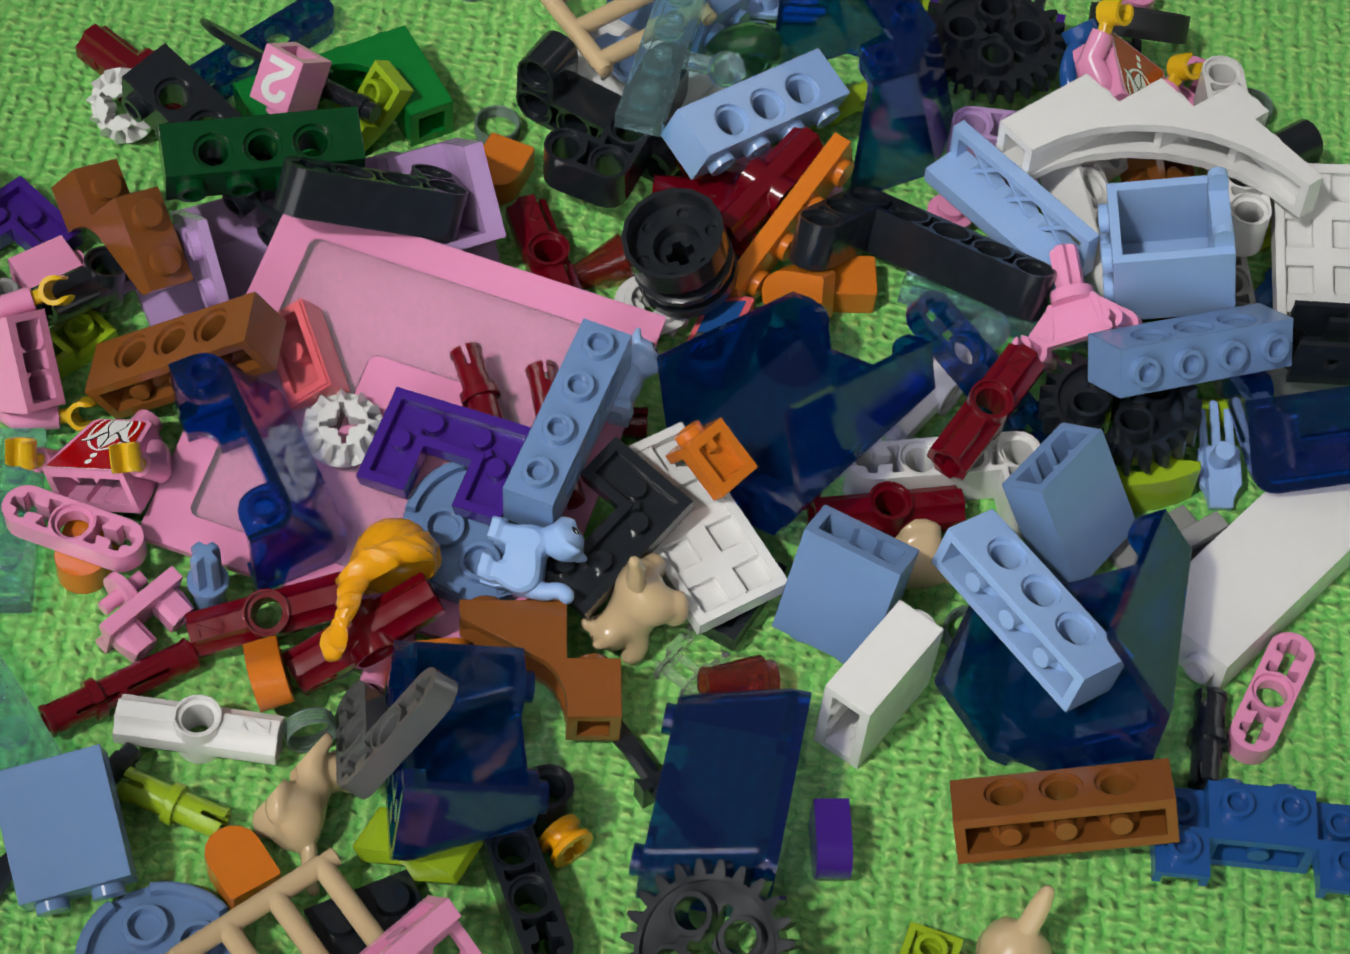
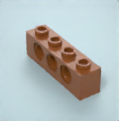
M252 292L98 343L85 393L115 419H122L134 415L139 410L154 409L274 371L277 368L286 320L259 294Z
M1169 758L950 780L952 819L958 864L1180 842L1176 795Z

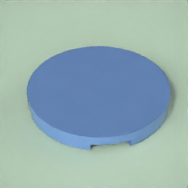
M449 462L433 470L413 490L405 506L403 519H409L419 524L424 531H429L435 541L440 544L441 566L436 575L429 580L436 594L459 604V599L472 600L483 595L494 596L500 600H515L519 598L504 588L496 589L481 584L480 578L477 576V568L482 552L492 554L499 561L503 558L506 547L488 540L487 534L490 525L456 515L451 505L468 467Z
M173 881L150 882L149 887L129 892L113 902L107 901L99 907L84 926L76 945L75 954H164L176 944L229 911L228 906L212 893L194 885ZM221 943L205 954L230 953L224 944Z

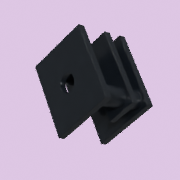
M1295 300L1290 313V317L1293 318L1292 366L1289 367L1286 382L1350 386V303ZM1326 360H1338L1334 364L1323 363Z

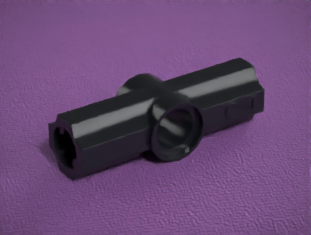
M98 246L86 253L82 266L62 274L69 277L68 279L57 281L53 285L52 293L56 299L67 295H75L71 303L62 306H51L41 303L36 305L37 310L45 308L49 327L52 325L58 326L90 310L106 313L116 311L123 306L126 294L137 288L106 246ZM39 285L31 288V291L38 289Z

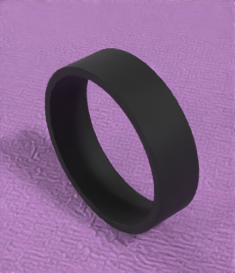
M1091 2L1088 20L1094 17L1096 19V6L1099 2ZM1133 7L1134 15L1131 23L1127 26H1114L1112 29L1118 36L1186 44L1191 17L1177 13Z

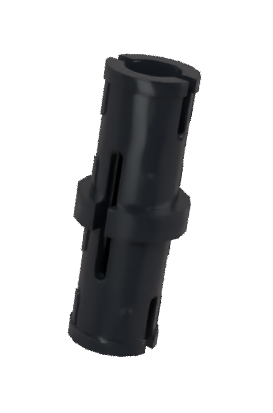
M1207 686V700L1204 699L1205 690L1202 687L1195 690L1193 694V727L1188 730L1186 745L1191 750L1190 772L1187 781L1189 789L1204 790L1208 780L1218 781L1222 779L1223 753L1229 748L1230 737L1225 731L1228 695L1223 689Z

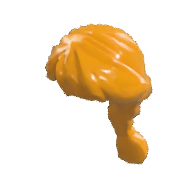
M401 517L384 518L369 525L358 537L348 565L335 580L338 586L335 617L331 625L321 634L320 648L326 661L334 662L341 659L347 645V629L361 605L363 595L384 594L420 572H423L428 581L436 575L441 566L442 556L440 544L435 541L429 531H424L419 524Z

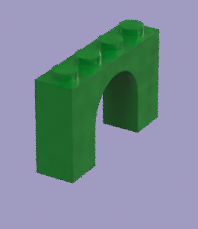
M405 25L389 31L379 32L374 36L344 46H338L319 54L332 61L330 69L334 73L331 80L356 93L375 60L391 62L414 90L394 120L410 147L453 132V100ZM256 75L233 83L235 109L242 116L269 114L266 111V105L250 97ZM320 98L319 102L325 100L326 98ZM314 149L302 151L303 154L311 157L322 154Z

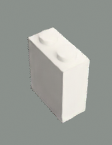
M899 600L825 685L814 740L858 769L929 685L944 629L937 625L934 619L926 612L913 609Z

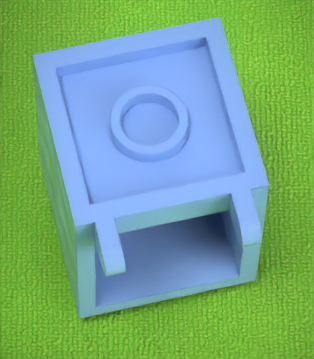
M1214 167L1208 171L1207 175L1106 184L1107 204H1097L1104 298L1133 311L1142 320L1181 317L1235 307V231L1232 224L1229 179L1226 168Z

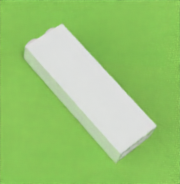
M1333 428L1146 602L1136 630L1143 635L1146 642L1152 648L1163 651L1183 667L1186 674L1195 682L1204 684L1206 687L1212 686L1223 689L1270 643L1274 636L1282 632L1350 566V440Z

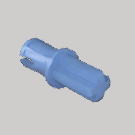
M199 541L191 547V570L186 578L188 590L194 596V611L226 603L225 592L230 583L229 574L222 566L219 546L214 542L204 545Z

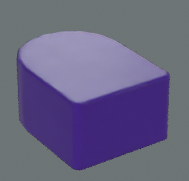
M814 798L808 820L813 878L815 880H850L853 868V839L849 798Z

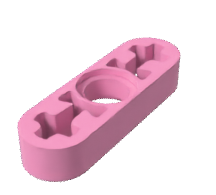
M23 485L12 489L2 501L1 507L7 529L18 538L115 572L131 571L140 566L146 558L147 546L143 530L137 522L33 485ZM31 507H36L38 514L28 511ZM18 511L27 512L24 517H19ZM44 520H47V521H48V526H47V527H46V525H45V521H44ZM72 520H82L89 524L88 529L77 537H67L60 533L62 526ZM101 530H103L104 537L100 536ZM125 539L130 540L131 546L122 545L118 551L113 550L112 544L121 545Z
M1283 632L1271 639L1227 732V735L1229 734L1230 737L1228 752L1237 761L1243 764L1256 765L1266 761L1271 755L1315 658L1313 646L1305 637L1293 632ZM1285 653H1290L1295 658L1285 676L1277 672ZM1263 688L1273 689L1282 696L1284 704L1280 707L1266 706L1258 699L1256 692ZM1256 720L1264 725L1255 744H1250L1245 741V737L1253 721Z

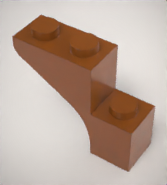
M117 158L73 169L51 187L68 233L86 228L93 231L142 295L183 285L194 280L158 186L130 193Z
M489 595L478 596L472 600L459 599L460 638L469 640L472 649L547 687L556 697L562 709L565 720V740L619 741L622 720L621 658H607L604 655L595 653L585 654L579 658H567V604H563L560 600L539 601L528 598L526 600H500Z

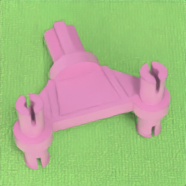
M1060 244L1050 251L1052 269L1056 270L1054 279L1056 289L1051 291L1049 295L1051 304L1047 306L1045 313L1028 337L1021 335V339L1017 336L1012 341L1014 345L1025 344L1037 352L1040 361L1045 365V372H1050V369L1052 371L1056 370L1059 357L1056 353L1052 352L1053 350L1088 340V333L1143 324L1142 319L1136 313L1101 297L1094 292L1091 284L1084 282L1079 250L1075 244Z

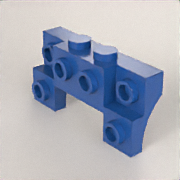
M1226 778L1218 781L1208 780L1204 790L1174 787L1180 842L1149 845L1151 881L1160 882L1162 876L1197 879L1198 886L1206 887L1211 877L1210 864L1306 874L1312 863L1316 898L1324 899L1327 893L1350 895V805L1316 802V791L1297 789L1289 784L1262 786L1244 784L1238 779Z

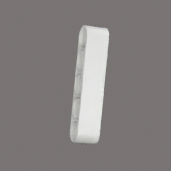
M1222 55L1206 59L1202 65L1194 96V106L1234 83H1237L1248 92L1241 64L1231 57ZM1228 177L1232 224L1235 231L1236 256H1253L1261 249L1272 215L1270 197L1236 179Z

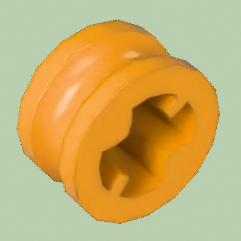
M567 814L553 822L538 840L543 853L551 852L550 862L556 868L565 867L577 860L593 841V834L587 828H579L581 820L575 814Z

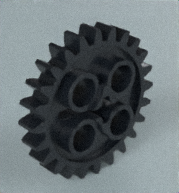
M939 0L938 3L930 1L927 13L922 14L917 41V45L921 46L919 57L921 60H928L926 69L928 73L940 72L938 78L939 85L951 81L955 83L953 94L957 95L964 89L971 90V101H975L981 93L987 94L990 104L995 103L997 95H1003L1006 101L1011 104L1016 92H1019L1028 100L1031 98L1033 88L1044 92L1048 80L1056 81L1062 56L1067 46L1061 35L1065 30V23L1056 22L1058 14L1056 9L1044 11L1046 0H1035L1033 2L1031 0Z
M1074 352L1072 353L1071 365L1058 361L1056 373L1047 372L1045 385L1040 387L1037 417L1038 420L1043 421L1041 432L1046 435H1050L1062 422L1102 429L1115 466H1120L1123 474L1129 476L1131 466L1138 465L1145 474H1149L1153 461L1163 468H1168L1170 456L1178 459L1184 458L1185 447L1193 448L1196 434H1199L1203 402L1202 399L1196 398L1197 385L1130 396L1129 399L1126 397L1118 398L1088 382V358L1086 359ZM1110 420H1113V426L1109 431Z
M702 858L696 859L694 873L688 864H675L674 874L676 881L668 875H656L655 881L660 892L657 894L649 890H641L638 893L647 908L645 911L628 910L626 915L638 924L636 932L621 933L620 936L624 941L634 945V952L628 954H671L673 951L679 954H709L703 950L706 942H712L711 949L718 954H789V951L802 947L803 941L787 939L786 931L794 927L798 923L797 917H780L778 912L787 903L788 899L786 896H775L769 899L766 897L771 889L772 880L761 878L751 885L754 868L741 866L733 876L732 860L719 859L715 870H713L710 860ZM699 898L706 907L707 916L703 925L697 929L689 920V908L693 901ZM727 905H731L733 912L731 917L725 921V908ZM746 922L753 926L757 937L756 944L749 953L744 952L740 948L737 938L739 929Z

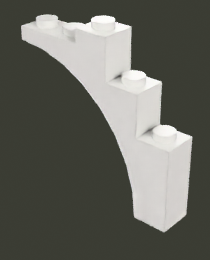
M1086 73L1001 120L996 148L1033 179H1037L1057 169L1089 161L1120 158L1167 160L1202 167L1207 170L1214 167H1224L1228 171V177L1236 179L1271 197L1298 218L1313 211L1323 180V176L1311 164L1305 162L1285 145L1277 135L1271 133L1265 127L1269 110L1237 83L1193 106L1183 94L1177 92L1162 78L1118 101L1108 89L1102 87Z

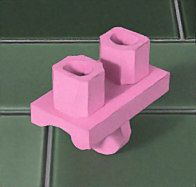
M171 566L138 593L137 591L148 583L143 573L137 571L128 579L118 572L113 571L103 579V585L108 595L98 602V607L105 615H109L117 607L120 608L100 623L99 629L102 635L96 639V644L105 654L115 648L132 663L143 659L152 651L157 643L155 636L143 625L146 621L155 615L172 633L186 623L185 614L194 611L190 601L179 589L183 576Z

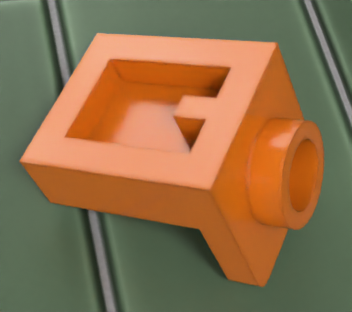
M721 417L704 425L698 419L687 425L673 437L678 445L665 455L670 464L684 460L714 501L724 497L758 467Z

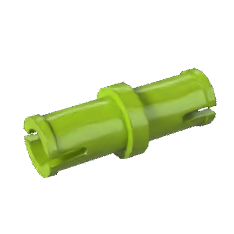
M132 766L123 775L128 779L127 783L121 780L118 785L117 794L120 801H126L159 815V822L168 826L178 823L210 837L221 826H228L231 818V808L220 806L190 793L189 786L177 781L174 785L142 773Z

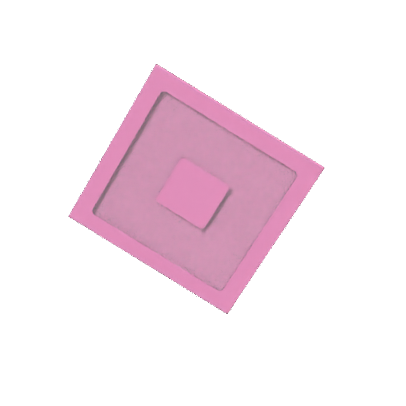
M285 214L282 215L246 293L256 292L277 312L300 298L318 306L323 312L350 389L349 394L358 395L362 392L367 400L374 405L378 404L382 417L396 387L463 406L459 397L463 389L454 363L450 358V352L457 346H461L467 363L470 364L471 360L465 343H480L490 379L498 384L501 392L498 402L504 419L532 427L536 417L525 369L531 363L542 360L544 372H547L546 361L552 360L557 363L559 371L583 318L630 335L633 334L636 328H641L643 338L653 342L655 346L658 344L667 318L660 314L425 238L300 219ZM276 369L200 394L171 457V476L167 481L159 483L140 526L144 533L145 542L188 557H192L191 547L195 543L200 541L206 545L214 542L220 548L221 562L225 569L278 587H284L335 572H342L349 563L358 537L365 529L384 518H403L408 499L360 485L356 474L361 464L353 467L338 468L326 465L315 459L304 444L301 429L306 408L310 409L313 405L297 410L290 409ZM341 413L337 425L329 428H336L338 436H341V443H346L349 428L358 425H350L348 417H345V413ZM606 420L585 467L615 437L621 440L625 427L609 424ZM427 454L409 497L416 486L429 473L451 461ZM580 476L582 491L585 494V502L583 505L572 510H568L566 506L562 516L576 520L577 528L582 536H584L599 495L586 485ZM383 594L363 595L362 599L372 598L374 600ZM437 595L447 614L416 631V633L433 639L460 638L459 604ZM519 597L514 600H526L527 598ZM471 648V652L486 656Z

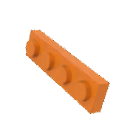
M836 132L832 135L737 261L739 272L736 285L728 297L747 296L757 299L762 295L763 282L770 275V272L779 260L786 261L789 258L799 212L806 207L825 200L835 186L838 188L842 187L851 176L854 169L851 141Z

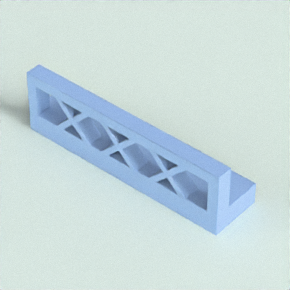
M965 120L955 125L952 132L950 152L925 169L924 181L991 239L1044 261L1051 265L1049 253L1055 246L1075 244L1079 250L1083 276L1085 277L1092 272L1099 234ZM967 146L973 150L976 158L967 151ZM1003 177L1007 179L1009 186L1005 183ZM1036 205L1041 208L1043 215L1038 211ZM1070 234L1081 242L1080 247L1072 240ZM1055 282L1053 283L1051 291L1056 289Z

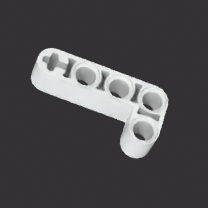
M1127 158L1089 161L1057 169L1041 176L1040 180L1042 187L1095 232L1100 234L1097 204H1107L1106 184L1126 171L1128 162ZM1070 234L1072 240L1080 247L1081 242ZM1098 240L1092 272L1084 277V282L1091 284L1094 292L1104 298L1103 270Z
M1022 431L1001 432L1000 436L989 444L963 480L954 477L949 479L937 471L932 461L927 457L928 450L938 437L865 442L855 446L848 456L843 481L844 495L870 493L872 487L885 481L899 483L907 489L956 485L958 489L962 488L965 501L994 498L998 515L1014 530L1019 538H1023L1002 483L1040 446L1039 441L1031 434Z

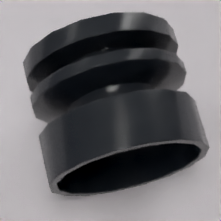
M665 189L654 192L637 203L625 219L621 235L624 255L631 271L634 273L642 296L652 309L668 317L689 319L708 314L725 302L735 288L739 267L721 212L709 197L693 189Z

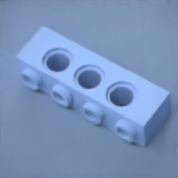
M817 48L677 109L660 135L691 180L709 172L712 176H717L725 172L736 160L744 156L748 160L760 156L768 150L771 144L781 141L794 127L804 128L805 126L811 127L815 125L817 129L827 126L840 115L838 108L850 92L823 53Z
M994 509L947 529L931 561L932 564L1065 713L1111 689L1129 657Z

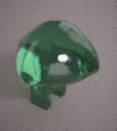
M743 20L715 34L706 44L705 50L710 60L722 71L725 89L739 83V80H746L778 66L783 54V40L780 31L774 26L761 20Z

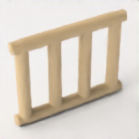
M540 0L600 77L610 75L614 69V64L699 22L704 26H708L717 18V14L706 0H682L687 8L601 49L589 33L656 0H613L579 18L566 5L565 2L569 0Z
M329 848L176 944L164 954H205L221 943L224 944L230 954H259L242 929L270 911L301 954H330L291 901L292 897L317 881L321 883L366 946L370 945L385 931L337 868L341 865V861L337 852L333 848Z

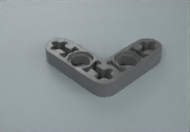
M429 667L411 683L388 710L384 693L364 681L355 682L342 697L335 715L337 730L335 731L337 785L360 799L369 798L450 710L458 692L457 682L439 670Z

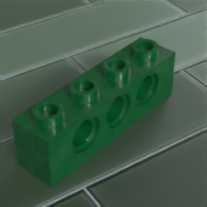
M357 106L158 124L159 153L166 200L179 199L183 202H196L204 199L206 196L227 194L232 197L241 198L250 196L258 191L277 190L283 161L286 156H300L365 167L366 162ZM314 149L322 154L311 157L303 154L302 151ZM256 154H267L271 156L273 159L269 161H258L254 159L252 156ZM215 158L223 163L217 166H209L203 163V161Z

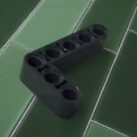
M852 187L802 209L798 215L789 253V260L796 266L811 271H825L868 252L1007 315L1026 321H1038L1043 316L1056 276V270L1044 261L869 187Z

